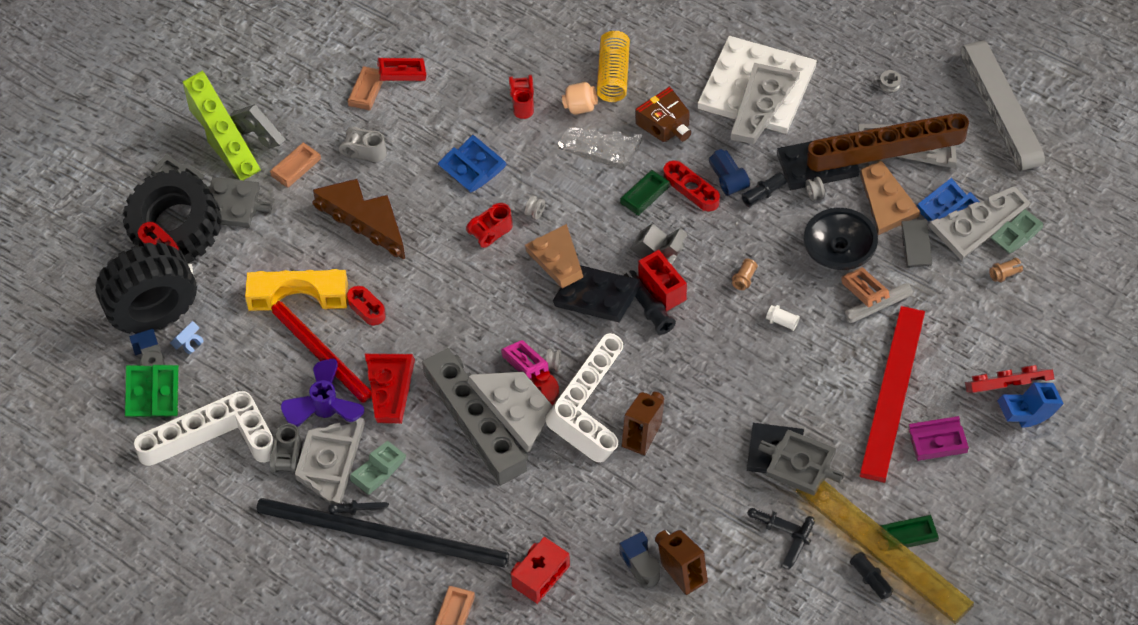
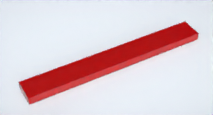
M904 306L900 307L860 472L861 478L886 482L924 321L925 311Z

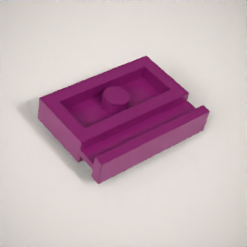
M959 416L912 423L908 426L917 461L968 453L969 446L963 427L960 424Z

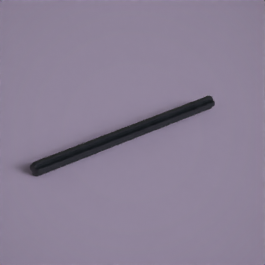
M260 498L256 507L258 513L503 568L507 567L509 562L508 552L270 499Z

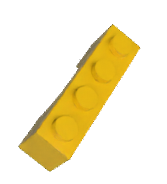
M346 270L247 272L245 298L248 311L272 310V305L277 301L297 293L308 294L318 300L322 309L347 308L348 280Z

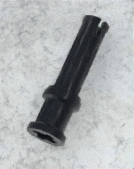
M634 270L629 271L632 278L640 280ZM640 280L641 287L635 297L644 308V316L647 320L653 322L655 331L659 335L668 333L674 328L676 324L675 319L667 314L664 304L656 301Z

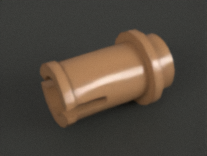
M1013 258L1002 264H993L992 268L989 269L990 277L995 282H1003L1005 278L1021 273L1023 266L1013 268V266L1020 264L1021 261L1018 258Z
M744 259L738 273L733 275L732 284L736 289L745 290L750 287L751 278L758 267L754 260Z

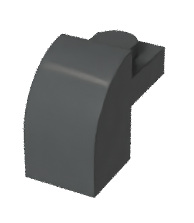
M651 224L639 232L630 249L641 258L660 250L671 265H673L678 254L685 246L683 241L687 233L679 228L666 235L657 226Z

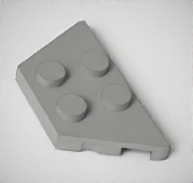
M524 372L470 375L468 384L525 451H530L534 441L544 428L545 418L553 407L552 404Z
M359 418L355 423L343 426L340 423H336L326 428L320 427L308 430L295 471L296 480L331 504L342 503L365 425L364 418Z

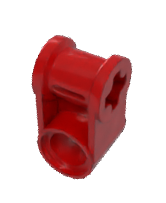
M528 75L525 78H513L510 76L509 87L513 113L520 119L529 118L534 114L532 75Z
M505 203L494 204L491 208L470 220L466 226L467 233L474 235L481 247L486 248L490 246L494 241L512 229L513 223L510 207Z

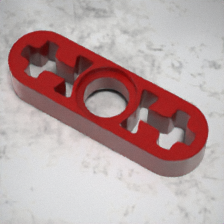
M676 160L669 161L664 165L663 178L668 180L673 188L700 209L711 212L719 207L720 194L718 190L687 166ZM693 182L696 183L698 187L695 189H688L685 187V185L687 183Z

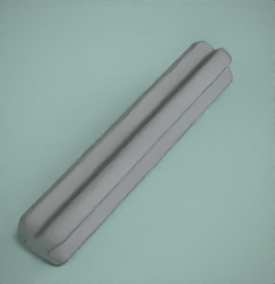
M909 283L902 284L889 290L890 298L884 299L881 297V302L876 303L873 301V306L871 307L861 303L846 310V319L849 323L858 321L912 296L913 290Z

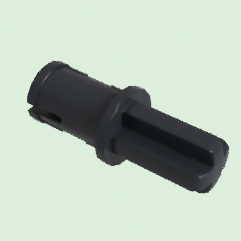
M777 173L764 182L759 181L754 188L741 195L742 200L747 207H751L758 201L769 198L771 193L785 185L787 180L782 173Z
M863 552L855 554L851 558L850 564L863 577L862 581L864 584H869L880 599L885 600L892 595L893 588L881 575V570L878 567L875 568Z

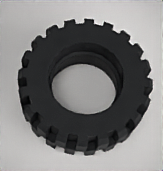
M169 170V173L164 171L157 172V176L152 178L148 176L144 179L145 182L143 184H138L133 189L135 192L133 195L130 194L126 200L128 206H125L123 209L125 217L123 225L128 237L135 246H144L138 236V230L142 224L146 222L155 223L159 215L169 207L181 204L191 206V211L186 221L176 229L166 231V233L174 240L187 263L195 261L194 257L204 255L206 253L205 249L208 246L212 247L215 239L213 237L219 235L221 228L218 224L222 222L217 201L202 179L198 176H192L190 172L182 171L180 174L178 170ZM148 232L146 234L153 240L156 238L154 233Z
M144 243V246H133L131 250L122 251L118 254V257L108 261L107 267L102 268L97 278L95 292L108 322L122 332L137 334L150 329L155 331V329L160 327L163 329L170 322L177 321L181 314H185L189 310V305L193 304L197 293V282L184 255L177 248L164 243H156V245Z

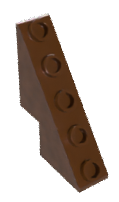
M358 179L313 189L314 200L312 203L317 210L324 211L331 215L335 221L346 224L356 234H362L369 238L374 245H380L387 249L392 256L405 259L404 245L388 195L364 201Z

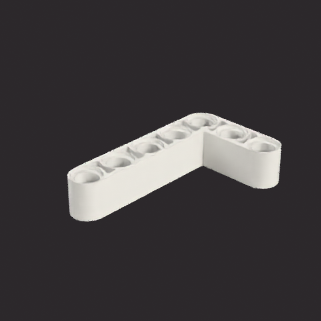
M611 333L606 334L593 349L545 418L546 424L551 430L590 459L600 463L604 462L617 448L618 439L613 432L584 412L581 407L623 349L622 340L617 335Z
M239 391L140 434L136 437L134 446L139 461L143 465L151 466L239 428L253 457L257 461L265 463L270 461L274 441L251 395L245 391Z

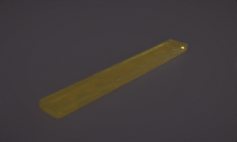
M825 480L820 484L815 496L796 489V493L955 625L974 607L973 601Z

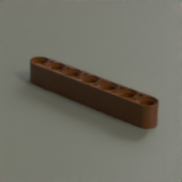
M954 113L817 139L808 146L807 165L811 170L824 171L959 145L966 140L969 119L964 114Z

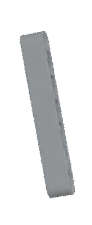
M982 40L962 45V60L1017 169L1023 171L1043 166L1045 164L1044 152L987 41Z

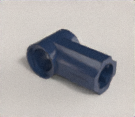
M719 149L709 157V164L719 177L721 189L726 196L750 187L748 174L744 168H738L727 150Z

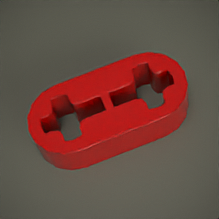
M146 222L140 226L138 236L143 244L152 243L156 245V243H164L179 250L174 240L156 223ZM148 232L154 233L156 238L153 240L146 234Z
M354 286L348 290V305L369 325L375 326L383 323L386 314L382 302L364 286Z

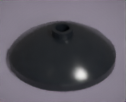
M830 208L819 212L807 223L804 231V245L810 257L820 265L834 270H850L864 265L873 257L878 245V234L874 224L862 213L848 208Z

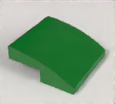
M126 365L124 417H177L179 365Z

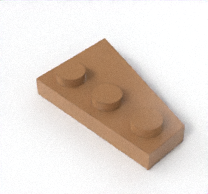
M882 160L861 169V180L866 197L869 199L871 214L875 220L878 235L900 226L901 221H911L919 217L920 210Z
M567 224L525 244L526 252L561 288L583 278Z

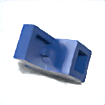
M1034 382L1023 395H1002L997 400L1007 422H1019L1022 428L1042 423L1054 415L1064 404L1054 383Z

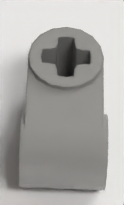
M348 127L346 138L339 146L340 153L349 158L380 162L387 156L384 137L378 131Z

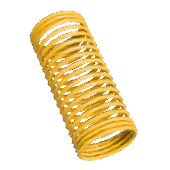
M620 31L606 32L600 38L597 95L607 102L621 101L627 95L630 39L625 33ZM609 38H620V39H623L624 41L619 40V39H610V40H607V39H609ZM610 41H619V42H622V43H618V42L607 43V42H610ZM610 44H619V45H622V46H624V47L617 46V45H611V46H608V47H607V45H610ZM604 87L609 88V89H618V88H622V89H620V90H608V89H605ZM603 90L608 91V92H619V91H622V92L616 93V94H612V93L604 92ZM603 93L608 94V95H620V96L609 97V96L604 95Z

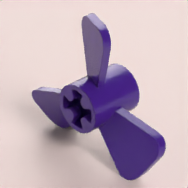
M328 359L315 364L313 372L316 382L310 387V396L287 399L282 402L281 410L287 423L299 427L313 413L321 418H329L337 413L349 422L358 420L364 414V407L361 404L336 397L335 387L332 384L338 367L335 359Z

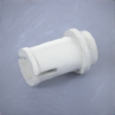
M771 305L766 319L770 320L771 324L775 322L793 331L800 318L798 315L780 309L779 305L776 307Z

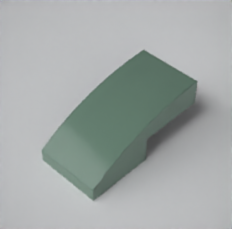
M1024 209L1011 223L1007 221L991 237V240L1010 254L1034 237L1043 228V223Z
M386 441L370 453L368 462L351 473L350 481L370 495L397 470L406 459V455L389 441Z

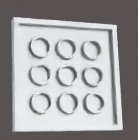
M729 36L699 99L698 109L736 120L754 63L800 72L799 80L766 126L767 129L787 134L816 68L817 60Z

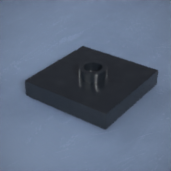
M753 422L746 471L766 473L772 461V455L758 451L762 440L777 446L783 440L787 430L804 435V429Z

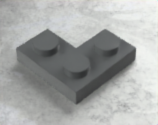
M255 104L235 110L229 115L242 135L254 132L258 136L260 143L268 147V149L280 146L286 140Z

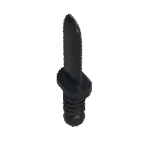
M352 500L348 504H330L328 510L332 514L343 512L355 515L357 510L384 509L389 506V503H357L356 500Z
M750 508L747 512L750 518H755V520H760V522H765V524L767 523L766 529L771 530L773 526L793 534V532L798 533L801 529V526L777 517V512L772 511L771 516L755 508Z
M806 517L799 532H793L791 537L795 540L781 567L790 569L795 564L804 544L810 545L811 540L808 536L815 524L814 517Z

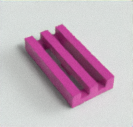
M523 340L501 349L502 357L518 372H524L529 379L532 373L537 376L540 374L541 369L544 372L549 370L548 363ZM527 356H528L535 364H533L532 362H530V361L528 360Z

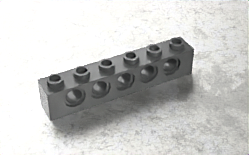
M447 348L423 360L424 376L498 484L501 486L527 472L526 461L528 456L523 447H518L515 444L513 435L507 428H504L501 424L502 422L468 384V378L472 374L464 371L460 357L457 354L453 355L450 349Z

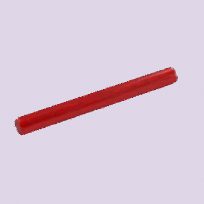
M277 301L272 305V313L320 361L335 359L337 361L338 367L335 376L360 402L364 403L371 398V390L283 302Z

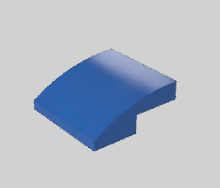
M474 135L458 150L453 147L438 162V165L470 193L482 187L507 166L500 156Z
M950 178L918 203L917 207L920 210V214L927 221L931 222L937 218H944L954 211L963 210L973 203H979V200L971 192L966 195L957 183Z

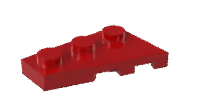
M365 354L374 415L377 423L402 424L415 363L413 354Z
M1036 365L1021 367L1022 372L1012 373V369L997 371L996 377L988 378L987 374L972 376V381L965 382L966 392L974 393L1005 388L1010 384H1030L1033 380H1055L1053 369H1037Z

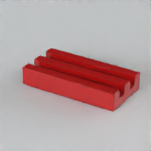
M378 58L377 66L379 67L380 81L426 80L424 58Z

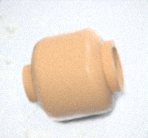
M587 82L567 86L565 95H562L564 108H568L574 115L593 111L595 105L598 104L595 87L590 86Z

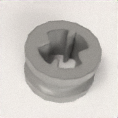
M893 70L884 71L880 77V88L884 92H896L900 88L901 76ZM888 80H893V84H888Z
M815 177L814 181L806 180V190L812 201L816 200L817 197H825L824 185L819 177Z
M532 195L526 204L525 215L528 217L533 215L534 219H539L545 207V200L542 198L537 200V197Z
M552 349L547 350L546 362L548 363L549 371L554 369L555 372H559L561 350L553 352Z

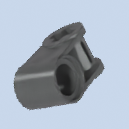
M285 423L277 428L273 450L270 455L269 466L271 473L289 471L295 475L302 442L299 430L294 424ZM287 438H293L290 441H284Z

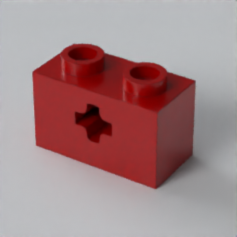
M660 250L638 261V277L654 298L664 304L665 311L687 300L686 281Z
M543 537L539 543H534L530 547L527 557L522 562H517L511 571L512 587L538 604L570 567V554L546 537Z

